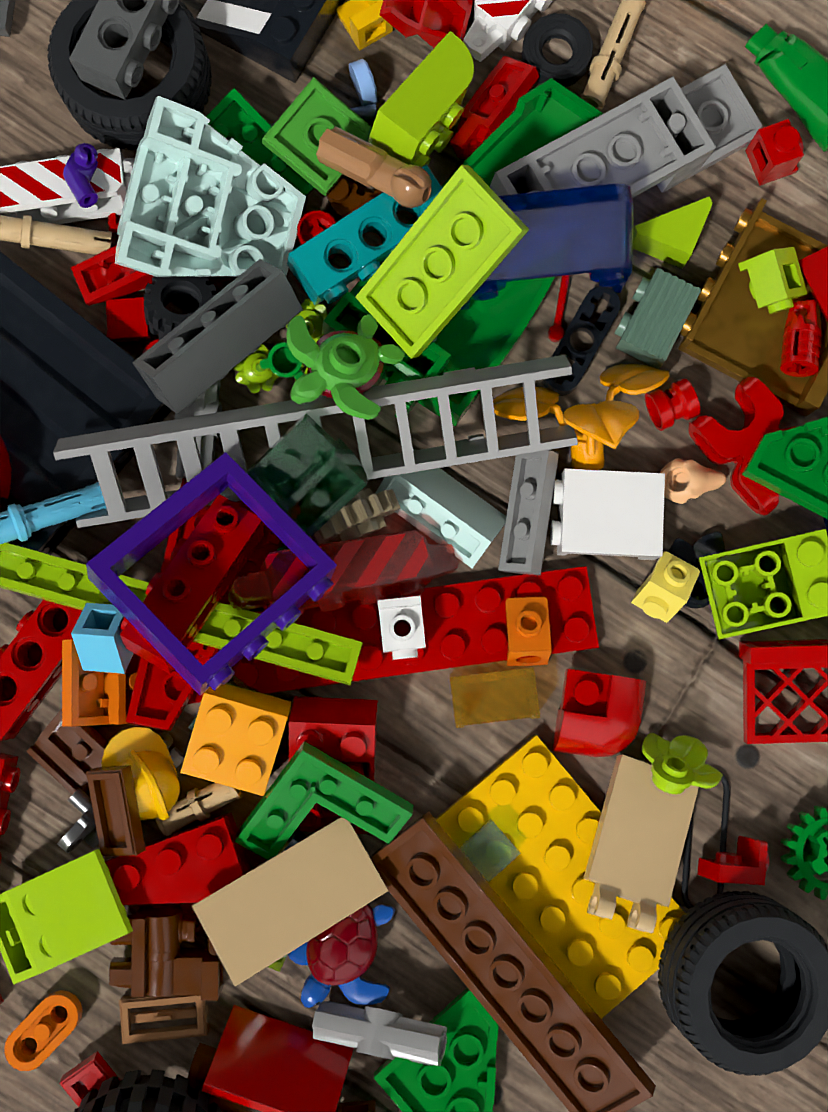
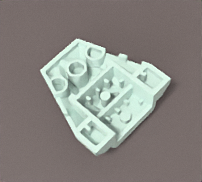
M157 96L147 121L144 137L137 148L117 229L119 238L116 246L115 264L155 277H238L255 262L262 259L282 270L286 276L289 268L287 266L288 256L294 248L297 226L301 219L306 196L265 163L261 166L241 151L243 146L233 138L227 140L208 125L210 120L202 113Z

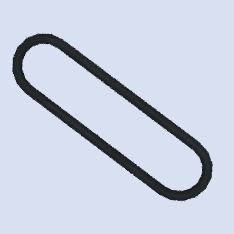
M723 774L721 778L723 783L720 852H726L730 796L729 782ZM693 813L684 845L681 889L682 900L688 909L694 907L688 899ZM718 882L717 894H722L724 883Z

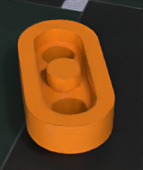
M65 990L51 993L8 1036L5 1042L4 1053L8 1063L13 1068L19 1071L36 1069L79 1025L83 1014L82 1005L78 997ZM56 1006H63L67 1010V1018L57 1016ZM26 1038H33L36 1041V1050H31L26 1046Z

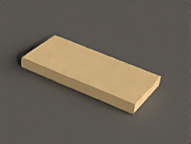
M341 817L194 904L192 908L233 985L237 986L388 892V889L351 823Z

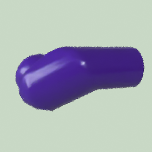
M81 143L76 146L63 171L64 180L82 208L91 207L98 200V195L90 184L97 168L98 153L92 145L87 143Z

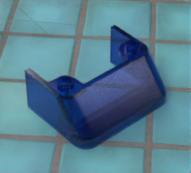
M607 184L498 196L528 227L529 231L472 295L474 300L484 301L496 298L499 295L498 291L504 289L509 281L589 273L590 280L599 282V286L612 287V290L616 293H621L632 273L633 199L629 185ZM471 297L461 310L469 309Z

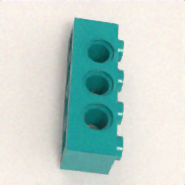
M427 164L422 168L429 174L432 180V191L429 199L421 206L414 208L403 207L393 197L381 193L289 253L287 266L315 306L323 300H326L328 304L338 300L348 292L349 289L346 285L358 277L362 282L371 278L381 266L380 263L389 256L413 226V224L402 223L398 219L396 212L401 210L408 211L417 221L442 190L441 185ZM366 232H374L381 237L383 244L378 247L370 246L364 241L362 235ZM332 254H342L347 258L349 267L337 269L330 264L328 257Z

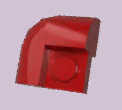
M566 669L552 751L589 757H611L625 750L636 738L641 724L646 680Z

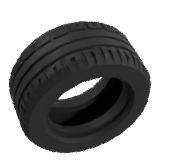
M72 0L60 13L61 15L57 18L56 24L52 28L47 58L50 76L56 90L73 118L86 133L91 134L94 139L113 148L118 147L123 150L127 148V150L134 151L138 148L141 139L144 137L147 121L157 96L203 113L204 105L207 104L208 96H210L212 84L211 65L196 20L183 2L179 0L176 11L171 15L168 14L162 26L160 42L168 46L173 52L168 73L157 87L142 96L126 98L125 100L107 96L94 88L93 85L80 80L69 58L99 1ZM145 5L137 6L132 11L141 10Z
M727 891L722 894H715L712 898L707 897L703 902L696 903L693 908L691 907L685 915L683 914L679 918L678 923L676 922L673 926L674 929L668 934V939L665 940L664 949L660 954L661 959L658 965L660 968L658 971L660 998L663 1000L662 1004L667 1010L666 1013L671 1022L708 1061L714 1063L719 1068H723L725 1071H733L739 1075H768L773 1072L782 1071L799 1062L819 1044L828 1029V945L811 924L775 900L749 891ZM760 940L773 942L780 957L781 975L777 990L767 1005L747 1018L727 1020L716 1017L712 1010L710 990L715 971L727 954L744 943Z

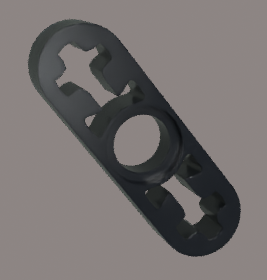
M599 286L587 293L552 357L560 356L561 351H563L567 355L566 357L574 360L572 375H568L572 382L565 380L560 385L555 382L556 377L543 379L544 386L557 392L559 396L568 395L575 390L620 310L619 296L611 288ZM600 299H604L608 302L606 305L608 311L601 313L595 325L588 322L595 309L593 303H598ZM577 331L586 332L592 338V347L587 351H577L570 343V336Z

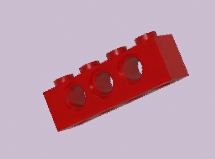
M42 600L35 611L27 612L19 621L16 627L18 634L12 642L0 648V741L14 739L62 675V640L73 639L71 632L82 610ZM63 609L68 616V623L62 631L58 632L53 626V617L59 610ZM37 643L42 649V658L34 666L28 659V651L33 644ZM9 677L15 681L17 686L16 694L12 699H8L3 693V684Z

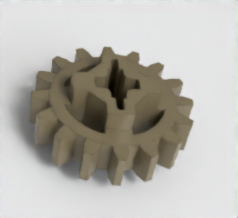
M369 487L362 491L352 492L326 505L324 508L327 515L316 520L310 527L319 545L339 539L341 546H343L344 543L358 541L385 528L387 525L383 518L395 513L401 506L393 489L372 494Z

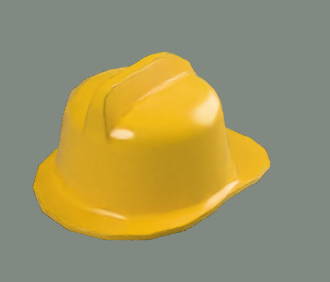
M135 726L120 731L111 738L104 749L101 762L102 767L131 765L140 820L168 819V812L178 800L180 783L166 744L159 734L149 728Z

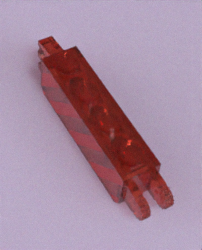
M416 530L320 544L318 546L337 564L331 578L334 584L324 592L323 597L318 601L314 602L309 598L298 609L302 612L301 614L304 613V609L320 607V610L325 612L345 606V602L360 600L361 604L367 605L385 599V595L399 593L401 598L419 595L425 591L424 588L432 579L453 573L458 568L452 544H427L425 536ZM290 549L269 552L258 572L248 573L247 576L243 574L234 580L227 595V601L230 602L229 605L237 608V610L263 607L265 611L310 570Z

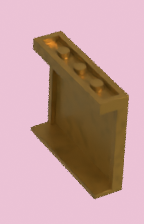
M761 198L752 211L745 208L733 230L738 232L739 235L733 245L728 242L726 243L716 260L715 265L721 267L715 280L708 277L701 288L697 299L702 301V304L697 314L690 312L679 333L684 338L678 350L739 382L746 377L758 378L779 399L782 405L806 417L820 408L828 392V322L820 309L822 338L820 340V360L818 361L819 371L808 377H793L784 374L780 370V364L782 361L783 333L789 309L769 314L767 307L758 308L757 301L750 292L748 270L740 271L738 263L773 249L788 247L795 248L799 261L827 247V245L762 212L767 200ZM804 278L807 295L793 299V302L815 300Z

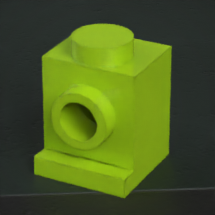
M794 247L773 249L738 263L740 271L748 270L750 292L757 301L758 308L767 307L769 314L794 307L793 299L807 295Z

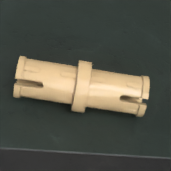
M215 782L201 790L193 788L187 792V797L176 802L168 812V819L161 820L155 818L157 825L164 835L169 836L196 820L203 822L209 819L211 812L236 799L242 798V792L240 789Z

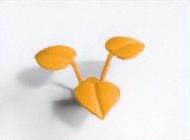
M642 364L615 365L606 369L600 375V383L610 387L607 390L605 401L598 404L575 405L566 409L564 414L560 406L555 404L559 400L557 392L543 387H535L538 418L550 412L556 416L560 426L569 425L574 428L578 445L571 446L573 469L600 470L605 465L604 444L616 449L625 433L639 419L638 408L625 402L613 401L615 395L620 391L630 395L652 391L668 380L670 372ZM523 387L509 390L493 399L494 413L507 419L526 421Z

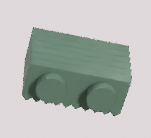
M659 268L656 269L651 279L643 276L632 299L639 302L633 315L625 312L614 333L621 337L616 349L654 368L660 369L665 363L701 289Z

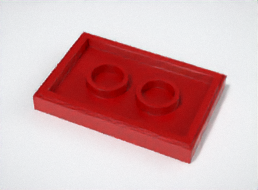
M234 1005L202 1091L261 1112H336L354 1048L313 1039L312 1031Z

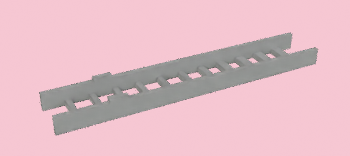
M566 355L482 369H475L473 367L443 372V375L371 387L361 395L379 406L395 404L402 453L371 458L365 420L353 416L360 460L329 464L320 416L343 413V411L337 407L333 398L322 395L304 405H299L289 400L58 439L53 454L55 460L84 455L91 456L106 508L77 517L75 520L77 527L81 528L145 517L177 491L166 492L153 444L177 441L186 479L189 482L204 470L195 437L219 433L224 453L226 452L248 474L238 430L265 426L275 474L252 477V479L269 496L578 445L577 436L569 425L539 430L535 391L536 380L572 375V367ZM523 383L527 432L497 437L492 388ZM480 390L486 439H484L483 434L468 436V439L455 441L449 395ZM437 397L444 446L413 451L405 402ZM309 418L318 467L289 471L279 423ZM133 448L147 495L124 499L110 451ZM229 487L220 494L233 502L242 501ZM214 498V499H213L210 503H208V504L211 506V504L213 503V501H214L216 498Z

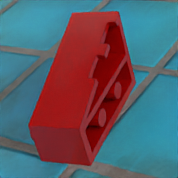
M232 812L146 843V850L138 855L112 856L107 859L105 863L109 868L110 876L123 905L198 903L250 872L251 867L244 847L235 842L238 829Z

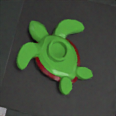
M371 314L363 316L358 324L357 332L334 331L322 336L317 342L310 336L303 317L296 316L287 325V344L294 357L306 365L308 369L307 374L301 375L295 381L290 394L291 399L299 405H304L323 395L333 398L337 407L351 416L367 420L376 418L380 413V406L361 394L369 390L377 382L383 371L384 363L398 364L403 360L406 353L394 344L382 346L381 342L373 337L378 324Z

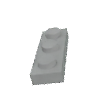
M544 450L516 455L499 571L541 575L559 453Z

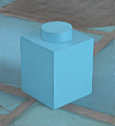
M86 603L71 632L84 671L125 674L134 654L125 648L120 637L122 632L120 626L124 616L112 604Z

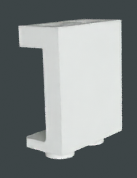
M564 469L560 474V480H555L552 504L559 505L558 521L552 520L550 543L551 545H557V555L638 557L640 560H656L662 557L665 473Z

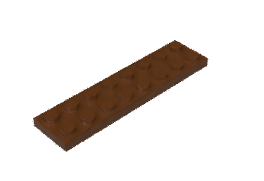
M429 811L394 837L389 844L386 843L370 856L390 894L569 1112H626L653 1097L656 1087L653 1081Z

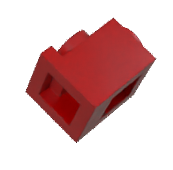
M789 118L758 129L745 150L759 186L796 173L799 170L797 164L804 156L802 138L797 129L792 127ZM762 152L765 153V156H766V158H767V161H768L767 165H766V162H765L764 157H763V155H762Z

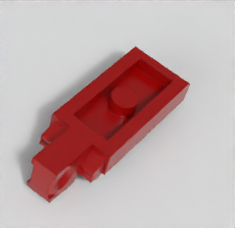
M508 56L501 58L466 104L460 116L461 121L457 127L458 132L450 141L458 158L466 160L512 114L518 99L527 94L540 77L536 66Z

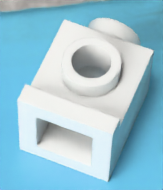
M412 596L378 600L383 652H392L393 660L418 657L417 649L426 648L421 597ZM400 620L407 621L411 626L409 634L403 637L398 636L394 632V625Z

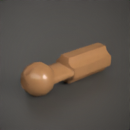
M338 127L333 129L327 128L320 137L316 153L320 163L367 187L372 186L393 197L403 207H418L429 199L432 191V180L421 166L408 165L388 155L385 150Z

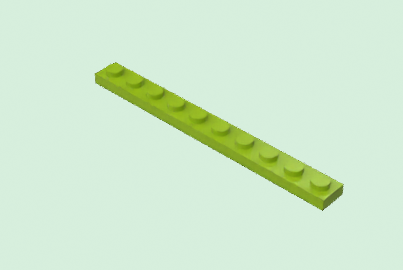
M9 543L0 545V588L83 610L86 603L112 604L88 579L85 564ZM120 575L119 578L143 602L147 596L145 592L149 582ZM219 602L193 642L222 649L261 614ZM293 623L284 631L279 627L274 629L265 637L269 641L267 646L254 657L257 660L351 686L363 642Z

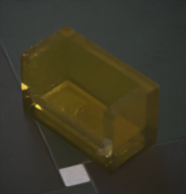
M534 667L449 677L455 728L515 719L540 718Z

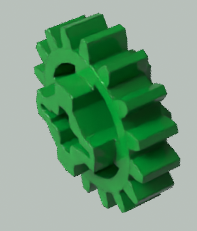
M818 805L814 806L813 817L803 811L798 813L802 822L799 826L792 823L787 824V828L793 833L791 839L782 838L780 843L789 847L790 853L784 854L780 858L782 862L793 865L786 874L794 881L801 879L798 888L806 893H810L814 889V896L821 900H826L828 896V880L816 879L813 876L828 872V860L824 859L828 855L826 849L828 830H825L823 827L828 825V812L825 807Z

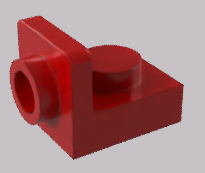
M739 836L737 854L716 852L715 859L699 858L697 875L720 883L765 886L766 872L769 868L768 843L748 836Z

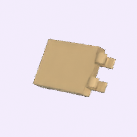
M622 754L616 757L583 878L595 883L587 913L612 920L617 896L633 902L627 927L653 933L657 920L656 904L669 907L699 787L691 785L681 794L666 793L657 788L653 783L651 764Z

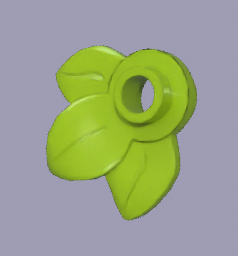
M650 733L643 741L642 753L652 763V781L660 790L669 794H681L691 785L708 789L717 786L721 781L723 774L705 763L708 750L699 739L682 735L675 737L670 742L655 733Z

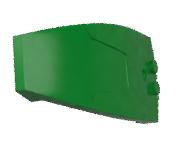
M551 78L520 97L515 111L462 165H469L490 187L494 174L498 170L604 113ZM454 173L445 181V183L441 186L442 188L446 185V183L450 180ZM414 216L407 223L408 225L416 222ZM578 228L571 231L560 250L493 287L486 279L419 357L411 359L405 354L403 360L398 364L384 363L383 371L372 387L379 386L383 379L387 381L386 385L443 375V372L473 367L475 369L502 365L543 301L573 242ZM360 279L350 293L347 291L323 320V335L340 330L357 332L360 320L364 315L370 313L355 297L369 279L364 282ZM377 322L378 328L373 337L380 341L382 346L394 344L401 348ZM480 390L449 395L453 426L456 427L479 396ZM437 397L405 402L407 415L418 402L440 417Z

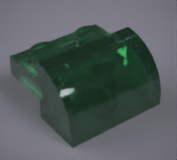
M307 413L246 472L309 537L313 536L367 485L366 472L350 448L340 438L335 441Z

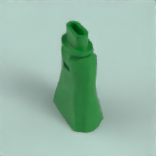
M765 24L750 38L745 48L756 57L754 64L760 67L765 77L794 110L823 152L828 151V59L798 36L790 34L787 37L788 33L784 30L778 34L768 24Z

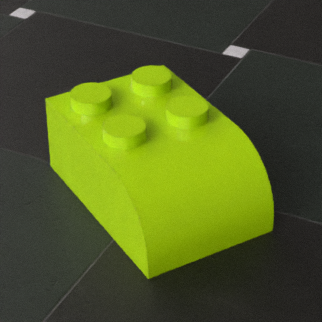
M449 31L378 109L368 143L385 150L388 155L408 165L413 164L421 167L426 164L428 166L431 160L428 156L434 150L440 153L446 147L454 133L450 129L458 121L464 110L461 104L474 73L471 53L461 39Z

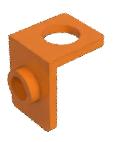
M508 598L505 604L508 635L507 666L547 665L552 651L547 598ZM523 656H535V657H528V658H520V657H523Z

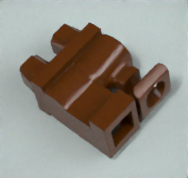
M140 906L135 915H127L133 931L111 941L110 944L132 945L131 957H114L109 968L110 986L131 988V997H145V995L154 997L188 995L201 996V1000L206 1001L219 1000L224 986V966L195 913L191 914L190 917H184L182 908L178 906L153 908V906ZM198 936H204L208 939V948H180L185 940L187 942H195Z

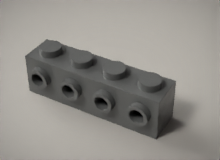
M259 259L132 363L155 397L178 414L185 407L192 405L215 382L223 379L245 357L257 351L260 345L275 332L287 326L290 320L303 309L284 272Z

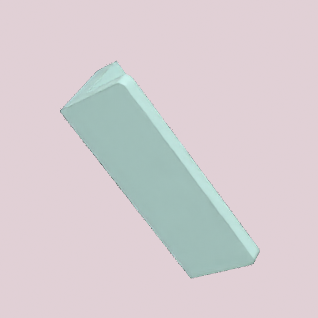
M440 468L385 477L376 491V494L384 490L393 489L401 506L395 513L471 568L475 566L506 522L504 514Z

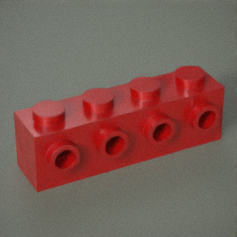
M220 494L211 506L207 504L199 511L194 522V530L187 539L181 538L177 542L170 556L172 561L163 574L158 572L150 580L145 592L147 596L143 601L148 609L187 649L264 536V524L256 514ZM124 617L120 626L122 631L120 637L125 648L171 674L174 668Z

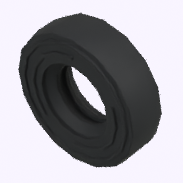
M553 13L538 19L530 26L522 45V61L536 66L540 76L536 81L538 84H542L552 78L564 87L574 85L585 75L593 55V41L589 30L580 20L568 14ZM557 38L566 41L572 49L571 58L562 64L549 62L542 52V48L548 40Z

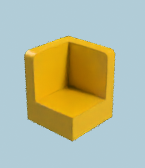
M349 0L336 9L337 16L359 51L393 32V26L379 15L383 0Z

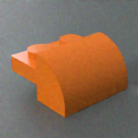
M73 639L62 640V726L130 724L126 722L141 657L135 653L133 654L125 674L84 671Z

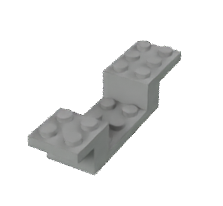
M726 64L680 88L675 78L671 77L495 172L490 188L528 227L529 231L487 278L490 285L493 287L560 250L571 231L649 188L657 185L661 193L748 146L758 129L764 127Z

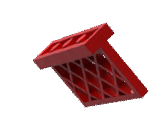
M828 639L739 641V658L743 659L744 742L746 744L828 742V731H824L828 727V714L826 715L813 702L828 686V673L826 674L821 669L828 668ZM804 668H813L822 679L805 695L792 680ZM771 669L781 680L764 696L755 688V670ZM779 669L791 670L785 675ZM788 685L802 700L784 716L771 702ZM755 695L760 699V702L756 706ZM809 705L822 720L811 731L801 732L792 722ZM766 707L770 708L781 719L770 732L755 733V718ZM787 727H789V728H790L791 730H793L794 732H783V731H784Z

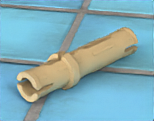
M620 0L621 3L608 30L600 53L592 59L589 68L591 74L580 98L599 111L605 105V100L612 83L620 77L622 71L620 64L631 41L641 12L646 5L645 0ZM622 25H624V28H623V30H622V33H621V35H620V38H619L618 42L616 43V40H617V38H618V35H619V33H620V30H621V28H622ZM608 60H609V64H608V67H607V69H606V72L604 73V76H603V78L601 79V76H602V74H603V72H604V69H605V67H606V65H607V63H608Z
M0 215V241L20 243L21 248L30 249V245L97 255L111 247V231L104 232L32 220L30 215H23V219Z

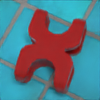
M746 377L737 385L735 390V399L745 415L744 426L741 430H728L712 416L704 415L690 422L688 431L692 440L710 462L717 465L731 462L735 464L730 476L731 487L755 513L768 515L778 505V493L743 476L742 473L760 439L765 434L779 430L785 431L796 428V426L780 429L779 424L784 415L782 403L758 378Z

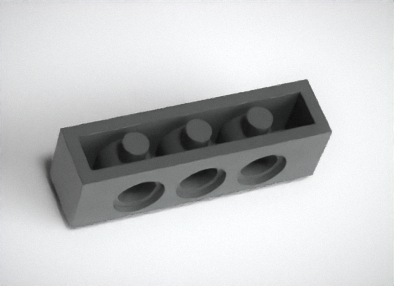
M99 0L69 58L80 80L126 100L131 88L139 84L143 75V64L150 50L154 51L159 45L162 36V26L168 14L171 15L176 11L179 0ZM145 5L141 10L132 11L137 6ZM119 42H127L120 48H113Z

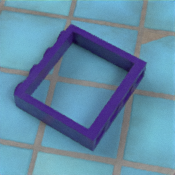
M226 452L86 563L88 579L199 695H202L209 687L215 691L220 685L226 684L235 672L231 668L244 656L248 661L256 657L269 643L265 637L277 627L284 631L293 624L302 613L298 608L309 598L314 602L322 598L324 592L334 584L331 578L337 566ZM229 487L310 571L202 665L126 586L119 576Z

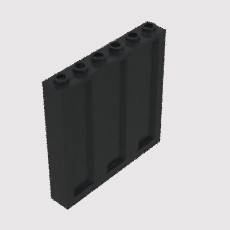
M1 251L0 435L7 448L11 465V486L8 499L0 497V512L7 511L8 505L14 503L24 507L67 492L85 488L98 482L90 455L55 460L53 452L58 439L162 422L172 410L155 397L132 363L135 361L134 358ZM133 448L110 451L117 475L135 455ZM76 518L32 532V536L26 541L21 542L19 539L7 543L51 555L74 528Z

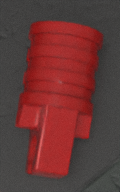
M815 300L793 302L794 307L789 309L783 333L782 361L780 364L781 372L786 375L808 377L819 371L818 361L820 360L822 330L820 309Z

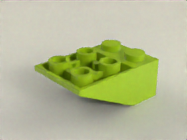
M826 529L699 558L718 639L828 616V535Z
M96 849L0 894V952L13 985L39 975L133 931L126 909L121 903L110 876L109 868L103 859L100 849Z

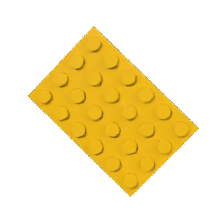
M535 734L435 819L600 1019H602L660 969L658 965L661 959V951L664 949V942L668 939L670 931L674 929L675 923H678L679 918L686 913L672 897L669 907L656 904L657 920L653 933L627 927L633 902L617 896L612 920L587 913L595 883L583 878L601 812Z

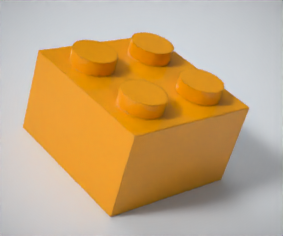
M227 683L220 685L215 691L209 687L203 694L180 773L264 796L288 719L291 701L236 685L232 686Z

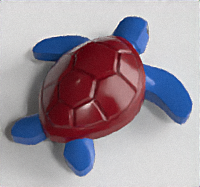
M367 904L288 953V957L293 962L299 965H308L312 973L307 977L301 991V1002L304 1007L310 1008L322 1003L330 993L331 985H338L344 996L349 1001L358 1005L381 1003L390 992L388 985L368 981L362 978L361 975L369 969L376 956L378 947L377 926L383 925L393 918L395 913L394 907L380 904L372 909Z

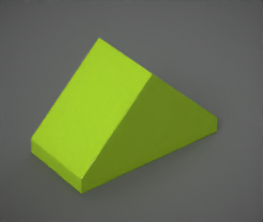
M710 196L634 226L627 240L630 248L683 269L693 253L713 203Z

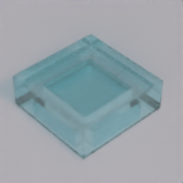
M492 819L460 847V850L488 882L521 854Z

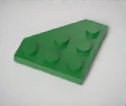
M828 417L807 422L803 426L785 431L779 430L765 434L760 439L742 475L828 519Z
M467 987L428 1022L447 1027V1044L441 1066H430L395 1057L394 1060L388 1059L374 1071L373 1078L402 1112H493L498 1024Z

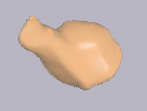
M676 458L667 463L660 471V473H665L664 497L679 504H684L691 498L696 499L705 492L716 490L726 482V475L724 473L704 467L692 459L683 460Z

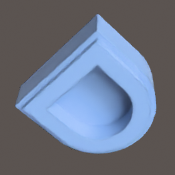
M364 59L349 63L350 77L361 105L374 103L376 105L378 103L377 90L368 63Z

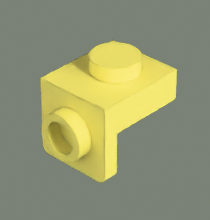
M664 551L663 556L659 557L653 572L637 589L631 603L643 609L647 615L668 623L687 603L700 571L691 564Z

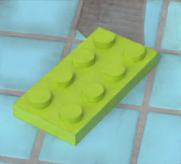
M461 165L355 298L411 359L419 357L529 229L469 165Z

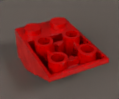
M294 696L289 718V761L305 741L375 782L378 700ZM316 803L295 831L317 832L341 818V816ZM351 823L356 834H370Z

